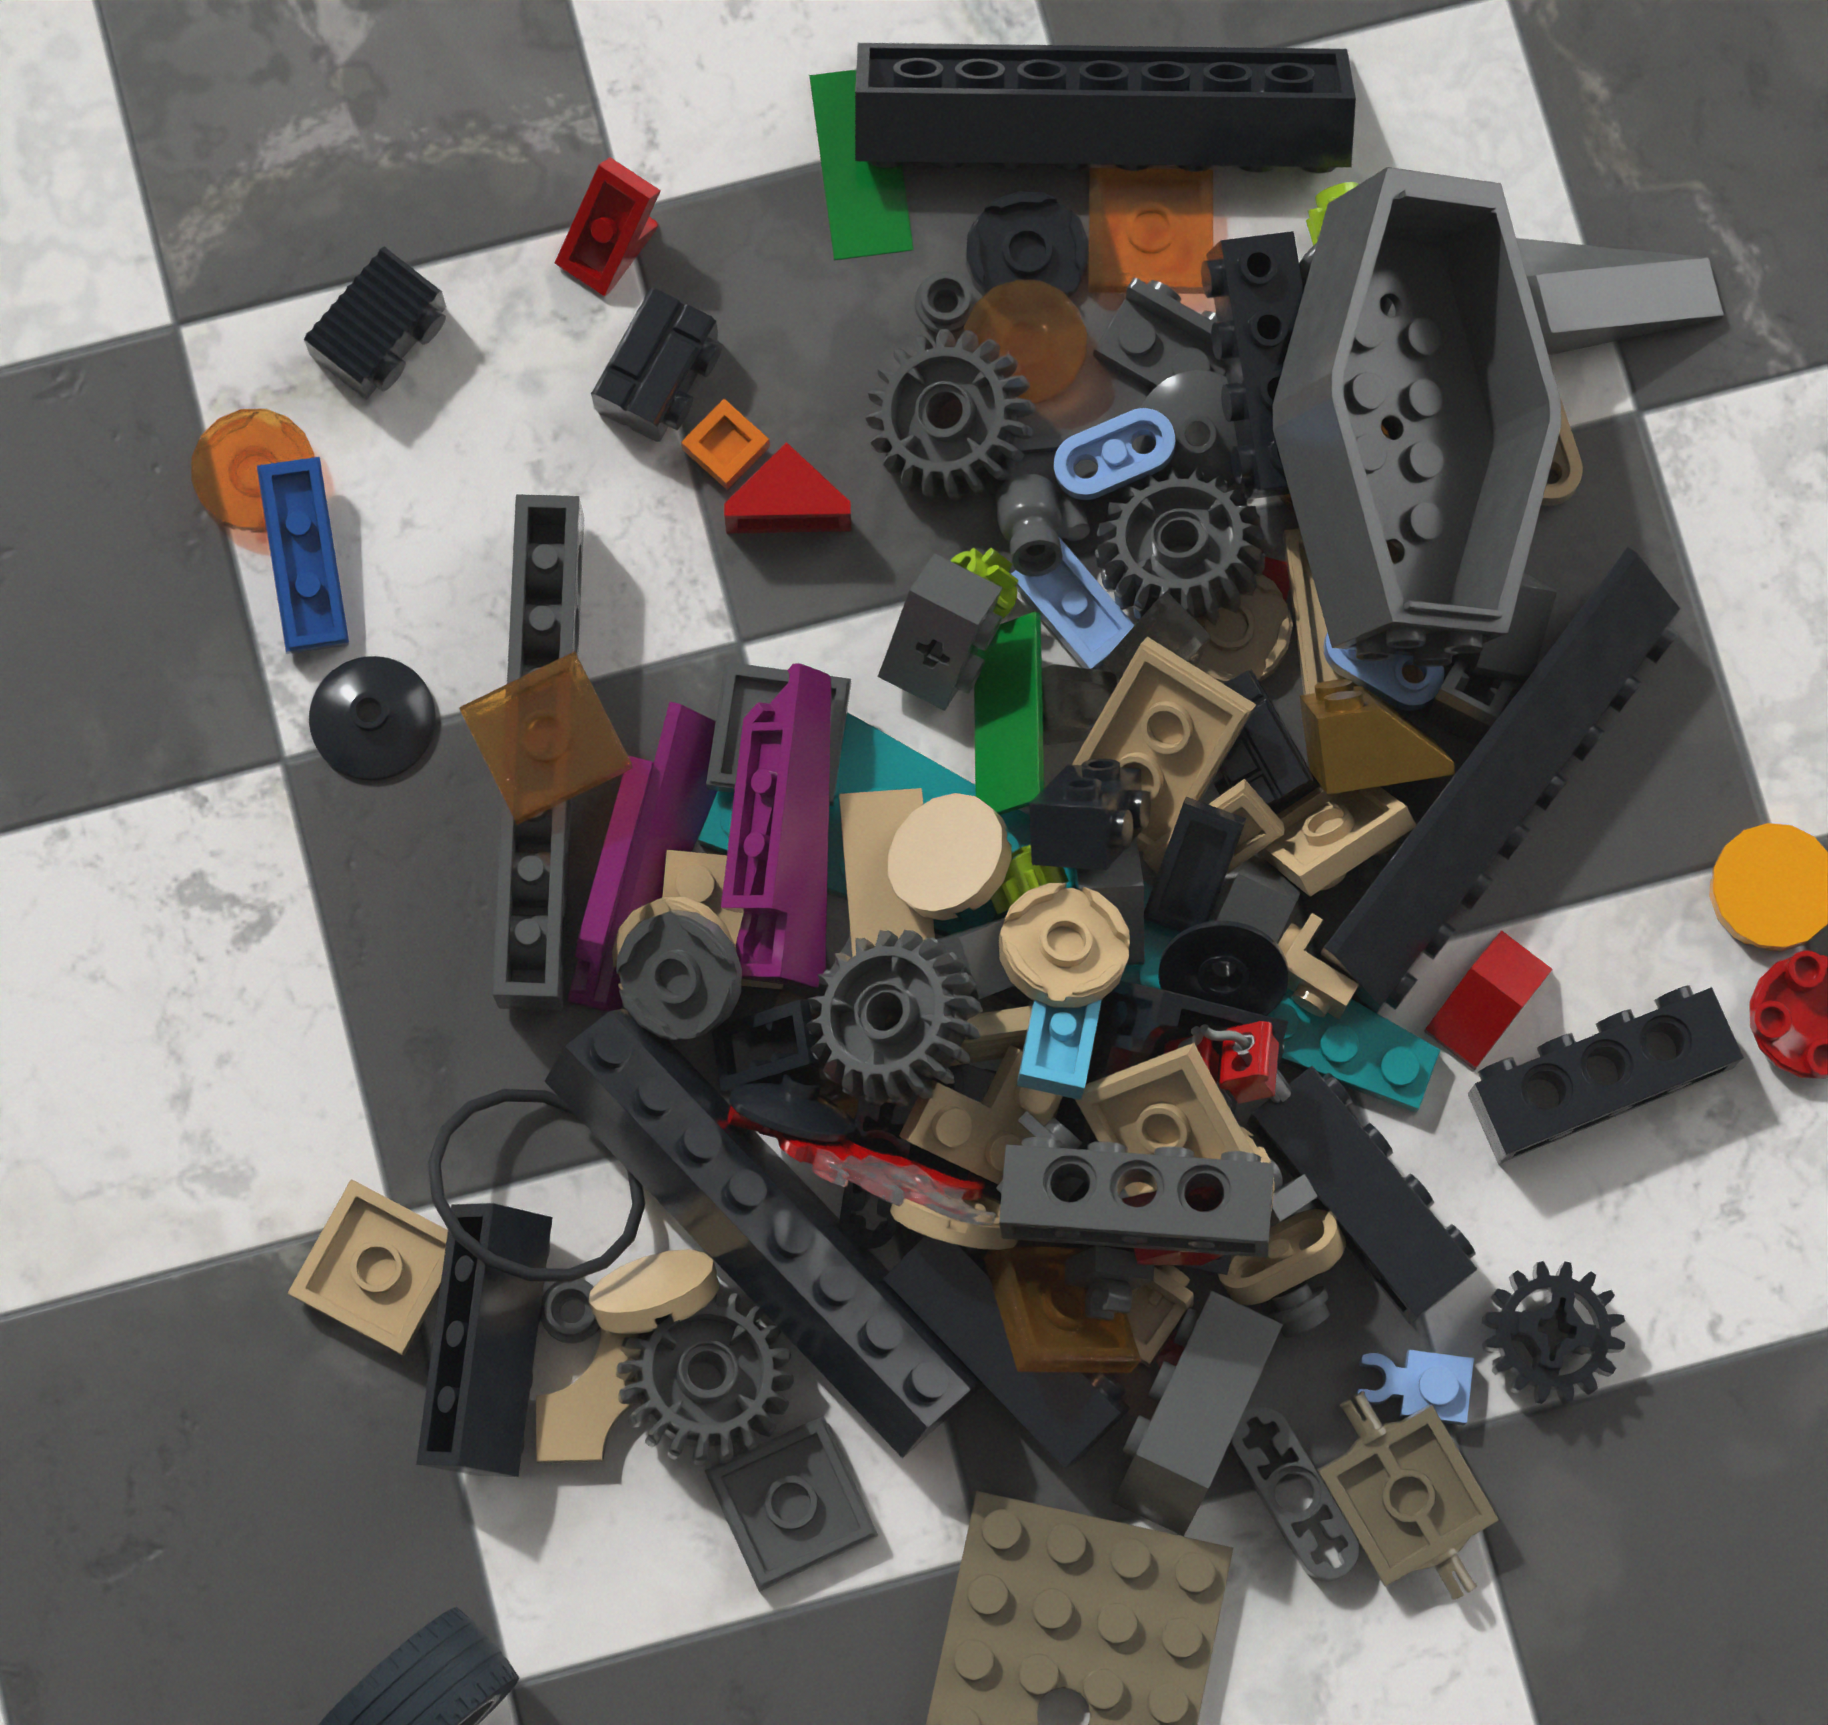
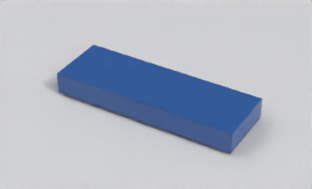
M320 457L257 465L286 654L349 645Z

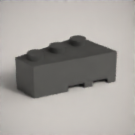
M1211 1291L1201 1312L1189 1307L1173 1343L1183 1347L1184 1350L1176 1366L1166 1361L1163 1362L1148 1397L1158 1401L1159 1404L1151 1421L1140 1415L1136 1420L1122 1450L1133 1456V1460L1112 1503L1184 1537L1212 1483L1283 1324Z

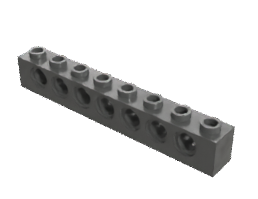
M516 494L492 989V995L499 1009L563 1010L584 514L579 496Z

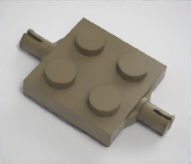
M1364 1391L1352 1396L1365 1417L1364 1420H1362L1350 1399L1342 1402L1339 1406L1344 1410L1359 1439L1354 1442L1347 1453L1321 1467L1317 1472L1354 1532L1357 1541L1382 1584L1386 1587L1413 1570L1432 1568L1434 1566L1448 1589L1452 1600L1464 1596L1452 1575L1453 1571L1467 1593L1474 1590L1477 1585L1473 1582L1457 1552L1464 1547L1470 1537L1496 1523L1499 1519L1433 1405L1429 1404L1402 1421L1382 1425L1366 1398Z

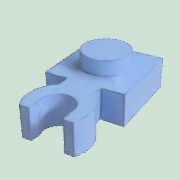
M1408 1350L1406 1352L1405 1368L1396 1367L1385 1355L1379 1353L1364 1354L1360 1357L1359 1366L1376 1368L1383 1375L1384 1381L1383 1386L1379 1390L1358 1389L1356 1394L1364 1391L1370 1405L1381 1404L1389 1399V1397L1401 1398L1399 1417L1404 1418L1430 1404L1433 1405L1442 1423L1464 1426L1467 1423L1474 1358Z

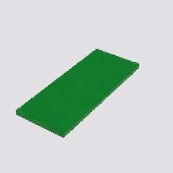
M856 69L809 75L834 260L914 250L902 165L893 168H880L871 165L869 162L855 161Z
M1036 611L1000 624L986 651L979 649L976 655L984 659L985 664L974 685L975 793L977 798L990 806L999 815L1029 806V803L1044 789L1041 613Z

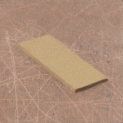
M922 788L839 794L852 958L856 956L855 938H866L875 946L880 930H889L898 936V939L904 930L915 931L923 937V941L927 937L935 938L933 918L921 916L896 895L888 878V852L895 833L907 817L923 805Z

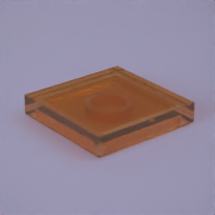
M1090 168L1088 292L1126 293L1128 285L1133 277L1147 284L1150 280L1159 281L1172 288L1178 294H1205L1202 286L1201 266L1202 262L1207 260L1206 254L1213 248V169L1190 172L1182 169L1127 171L1120 168Z
M575 651L459 707L516 825L633 769L632 763Z
M1014 1246L1013 1248L1002 1250L991 1249L984 1257L1018 1372L1131 1373L1141 1362L1127 1314L1114 1312V1318L1111 1321L1086 1317L1085 1298L1088 1288L1064 1285L1065 1259L1089 1248Z

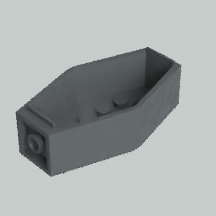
M1386 167L1327 205L1273 402V432L1331 647L1356 650V658L1365 661L1390 660L1395 657V654L1413 656V664L1418 666L1437 667L1449 665L1452 663V656L1483 651V643L1509 632L1561 429V400L1501 183ZM1382 296L1389 298L1393 303L1396 311L1393 318L1386 316L1381 311L1380 299ZM1384 418L1389 419L1394 424L1397 431L1395 440H1390L1384 436L1381 430V423ZM1386 542H1391L1398 552L1399 559L1396 564L1392 563Z

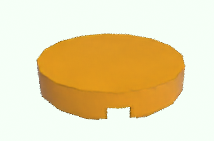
M1766 823L1743 830L1721 850L1712 869L1709 897L1718 921L1733 938L1747 945L1752 944L1758 948H1766L1765 950L1782 952L1805 945L1828 924V851L1814 836L1792 825Z

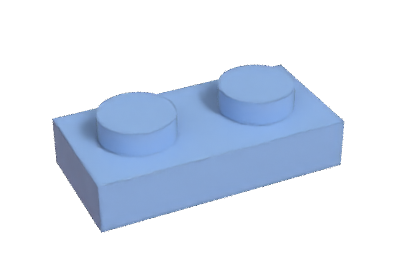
M1059 537L1063 557L1060 565L1054 571L1042 576H1026L1015 570L1011 575L1018 579L1017 591L1034 611L1041 613V619L1086 672L1091 675L1134 641L1139 635V629Z

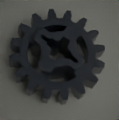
M1544 1261L1537 1262L1533 1266V1280L1531 1281L1519 1270L1512 1273L1509 1280L1514 1293L1511 1294L1506 1290L1497 1288L1492 1294L1491 1299L1501 1308L1500 1313H1486L1482 1317L1481 1322L1489 1328L1496 1329V1336H1492L1482 1343L1484 1351H1499L1502 1359L1492 1368L1494 1375L1510 1370L1515 1375L1510 1391L1517 1394L1527 1384L1534 1386L1535 1403L1539 1404L1546 1401L1551 1390L1557 1391L1562 1404L1570 1403L1574 1398V1385L1576 1384L1583 1392L1590 1395L1598 1389L1596 1379L1593 1376L1594 1372L1609 1377L1617 1369L1606 1358V1354L1619 1353L1625 1348L1624 1341L1611 1336V1330L1625 1322L1624 1315L1608 1314L1605 1306L1615 1296L1613 1291L1609 1290L1596 1295L1591 1290L1596 1274L1590 1271L1579 1281L1572 1279V1264L1566 1261L1561 1264L1556 1276L1550 1275ZM1548 1290L1547 1296L1544 1298L1543 1307L1536 1312L1526 1310L1522 1312L1515 1311L1520 1302L1529 1295ZM1575 1298L1588 1310L1594 1325L1584 1323L1574 1308ZM1557 1311L1555 1319L1558 1320V1330L1568 1334V1338L1558 1343L1550 1354L1551 1347L1548 1346V1335L1538 1332V1327H1543ZM1512 1340L1523 1343L1533 1358L1532 1367H1529L1520 1358ZM1569 1354H1591L1588 1361L1579 1370L1570 1374L1559 1375V1371L1563 1366V1360Z

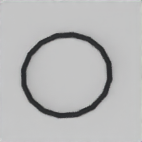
M502 1089L466 1102L439 1128L427 1163L432 1203L452 1237L485 1265L527 1281L572 1282L608 1268L635 1240L645 1208L643 1185L627 1168L632 1207L624 1233L601 1257L569 1269L529 1268L494 1255L463 1230L446 1201L441 1162L450 1136L473 1113L504 1102L545 1103L576 1115L557 1094L546 1090Z

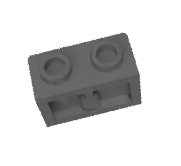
M1133 277L1127 287L1125 300L1094 348L1093 356L1152 390L1167 378L1186 371L1203 370L1226 376L1224 360L1216 359L1212 347L1211 328L1212 324L1217 322L1216 313L1203 311L1200 314L1180 303L1181 297L1169 286L1156 280H1150L1147 284Z

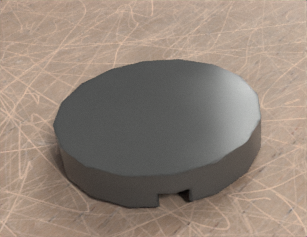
M672 910L643 920L626 936L617 956L616 974L621 972L620 981L623 989L619 990L624 1007L639 1026L659 1038L671 1040L679 1038L692 1039L714 1031L732 1015L741 994L742 967L734 944L718 924L696 912Z

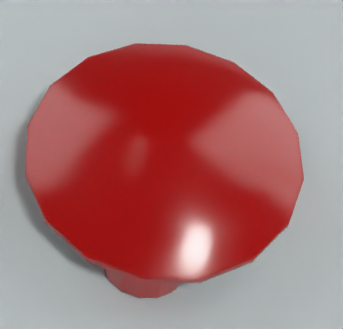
M1803 950L1795 953L1790 958L1776 962L1759 978L1749 1001L1750 1028L1759 1049L1777 1068L1799 1078L1826 1079L1828 1078V957L1813 951Z

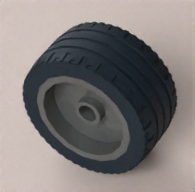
M454 1607L436 1617L388 1655L354 1686L318 1725H478L511 1692L518 1683L519 1676L508 1659L502 1656V1652L497 1646L489 1641V1637L483 1630L477 1627L476 1623L458 1607Z

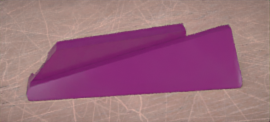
M796 663L792 664L787 670L789 672L788 684L771 703L758 702L743 718L721 908L736 913H743L735 945L742 967L741 979L818 988L820 980L818 974H823L826 970L831 677L825 672Z
M669 701L654 763L632 756L627 758L578 936L575 957L579 959L567 1001L570 1003L605 1012L621 1009L623 1001L618 985L621 981L619 974H616L617 967H613L612 956L618 929L634 910L662 898L667 850L692 851L718 792L707 790L706 786L716 721L682 704Z

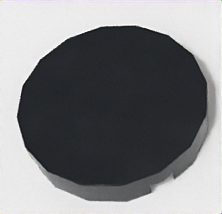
M1017 191L993 200L984 208V212L977 217L975 223L973 222L967 234L966 267L973 286L990 304L1014 314L1036 315L1058 308L1077 292L1087 272L1089 241L1081 219L1071 209L1069 211L1064 205L1057 203L1056 198L1043 192Z

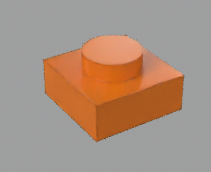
M723 399L681 441V446L687 455L728 490L770 447V439L727 400Z

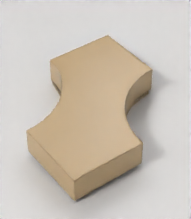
M601 1329L596 1355L584 1374L562 1390L546 1395H536L537 1463L603 1462L605 1444L613 1426L626 1411L638 1404L627 1405L619 1402V1391L627 1385L636 1382L625 1381L616 1377L618 1363L633 1360L621 1351L624 1338L636 1337L642 1339L637 1333L618 1334Z

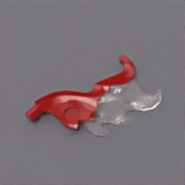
M730 1106L728 1114L729 1125L757 1131L759 1134L777 1138L780 1148L800 1163L807 1162L812 1164L813 1172L829 1182L846 1187L848 1181H851L880 1199L899 1207L903 1204L904 1199H907L956 1221L984 1226L994 1224L996 1218L994 1212L974 1209L963 1201L981 1199L985 1189L984 1177L969 1171L967 1180H960L900 1156L873 1152L850 1140L824 1142L788 1135L762 1126L744 1117Z

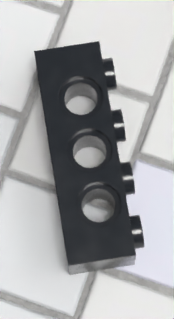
M1690 985L1680 987L1655 999L1654 1002L1658 1009L1635 1018L1631 1009L1621 1011L1596 1023L1595 1025L1599 1033L1576 1042L1572 1033L1565 1034L1537 1047L1540 1057L1517 1066L1514 1058L1510 1057L1478 1071L1481 1081L1473 1085L1468 1092V1097L1497 1163L1501 1164L1733 1069L1744 1057L1713 988L1711 987L1693 994ZM1651 1032L1667 1034L1676 1046L1675 1059L1662 1061L1653 1057L1646 1047L1647 1034ZM1592 1056H1604L1610 1059L1617 1068V1082L1611 1085H1602L1595 1082L1588 1074L1587 1059ZM1541 1079L1553 1084L1559 1095L1558 1106L1552 1109H1542L1534 1105L1527 1093L1528 1083Z

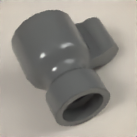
M1023 474L1012 477L1004 482L996 492L995 506L999 527L1003 537L1010 542L1009 547L1013 566L1023 575L1042 576L1054 571L1060 565L1063 557L1059 537L1061 539L1067 538L1069 541H1079L1090 532L1085 501L1071 496H1057L1054 484L1043 476Z

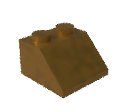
M1339 679L1321 682L1314 686L1315 693L1299 695L1309 770L1327 795L1455 774L1454 762L1431 736L1363 686L1353 687L1352 680Z

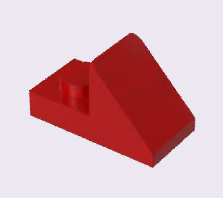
M611 157L600 163L554 263L604 297L608 295L655 233L658 223L649 216L661 190Z

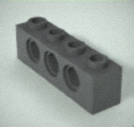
M1025 1138L1022 1140L1021 1145L1006 1144L999 1217L1002 1239L1268 1258L1274 1163L1261 1162L1259 1155L1244 1151L1224 1152L1221 1154V1159L1195 1158L1192 1150L1182 1147H1159L1154 1150V1155L1128 1153L1126 1146L1113 1142H1093L1088 1145V1150L1061 1148L1059 1141L1050 1138ZM1066 1178H1079L1089 1186L1086 1196L1077 1202H1063L1053 1194L1055 1186ZM1134 1182L1146 1183L1156 1192L1155 1198L1143 1207H1131L1125 1204L1119 1195L1124 1187ZM1210 1187L1221 1194L1223 1201L1212 1211L1199 1212L1188 1205L1186 1198L1196 1188Z

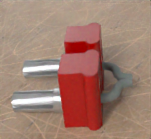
M1259 1021L1227 1028L1225 1031H1214L1208 1025H1202L1200 1028L1196 1026L1191 1030L1193 1036L1168 1041L1164 1046V1054L1194 1043L1229 1108L1232 1106L1230 1104L1232 1100L1225 1090H1229L1239 1104L1268 1097L1272 1101L1279 1103L1280 1099L1283 1102L1291 1094V1087L1277 1069L1279 1042L1272 1034L1273 1025L1270 1022ZM1213 1040L1223 1041L1220 1082L1217 1081L1219 1055L1212 1046Z

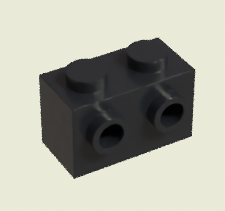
M1092 759L1083 762L1082 765H1067L1029 803L1032 865L1107 870L1122 852L1129 848L1131 842L1140 832L1148 826L1151 800L1149 792L1142 790L1141 769L1120 768V762L1113 759Z

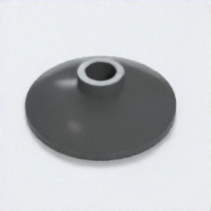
M1203 370L1182 372L1161 382L1145 399L1141 408H1149L1162 413L1172 424L1175 433V452L1171 461L1164 469L1152 474L1158 482L1167 480V474L1171 467L1178 472L1180 479H1189L1198 467L1201 473L1204 474L1205 483L1211 482L1221 474L1224 480L1227 481L1228 488L1237 483L1234 478L1231 462L1232 448L1238 446L1234 421L1227 422L1225 419L1221 401L1222 386L1228 384L1226 376ZM1200 421L1209 427L1210 438L1204 445L1194 446L1186 439V428L1192 422ZM1146 435L1136 438L1137 449L1140 454H1148L1154 450L1156 442L1153 438Z

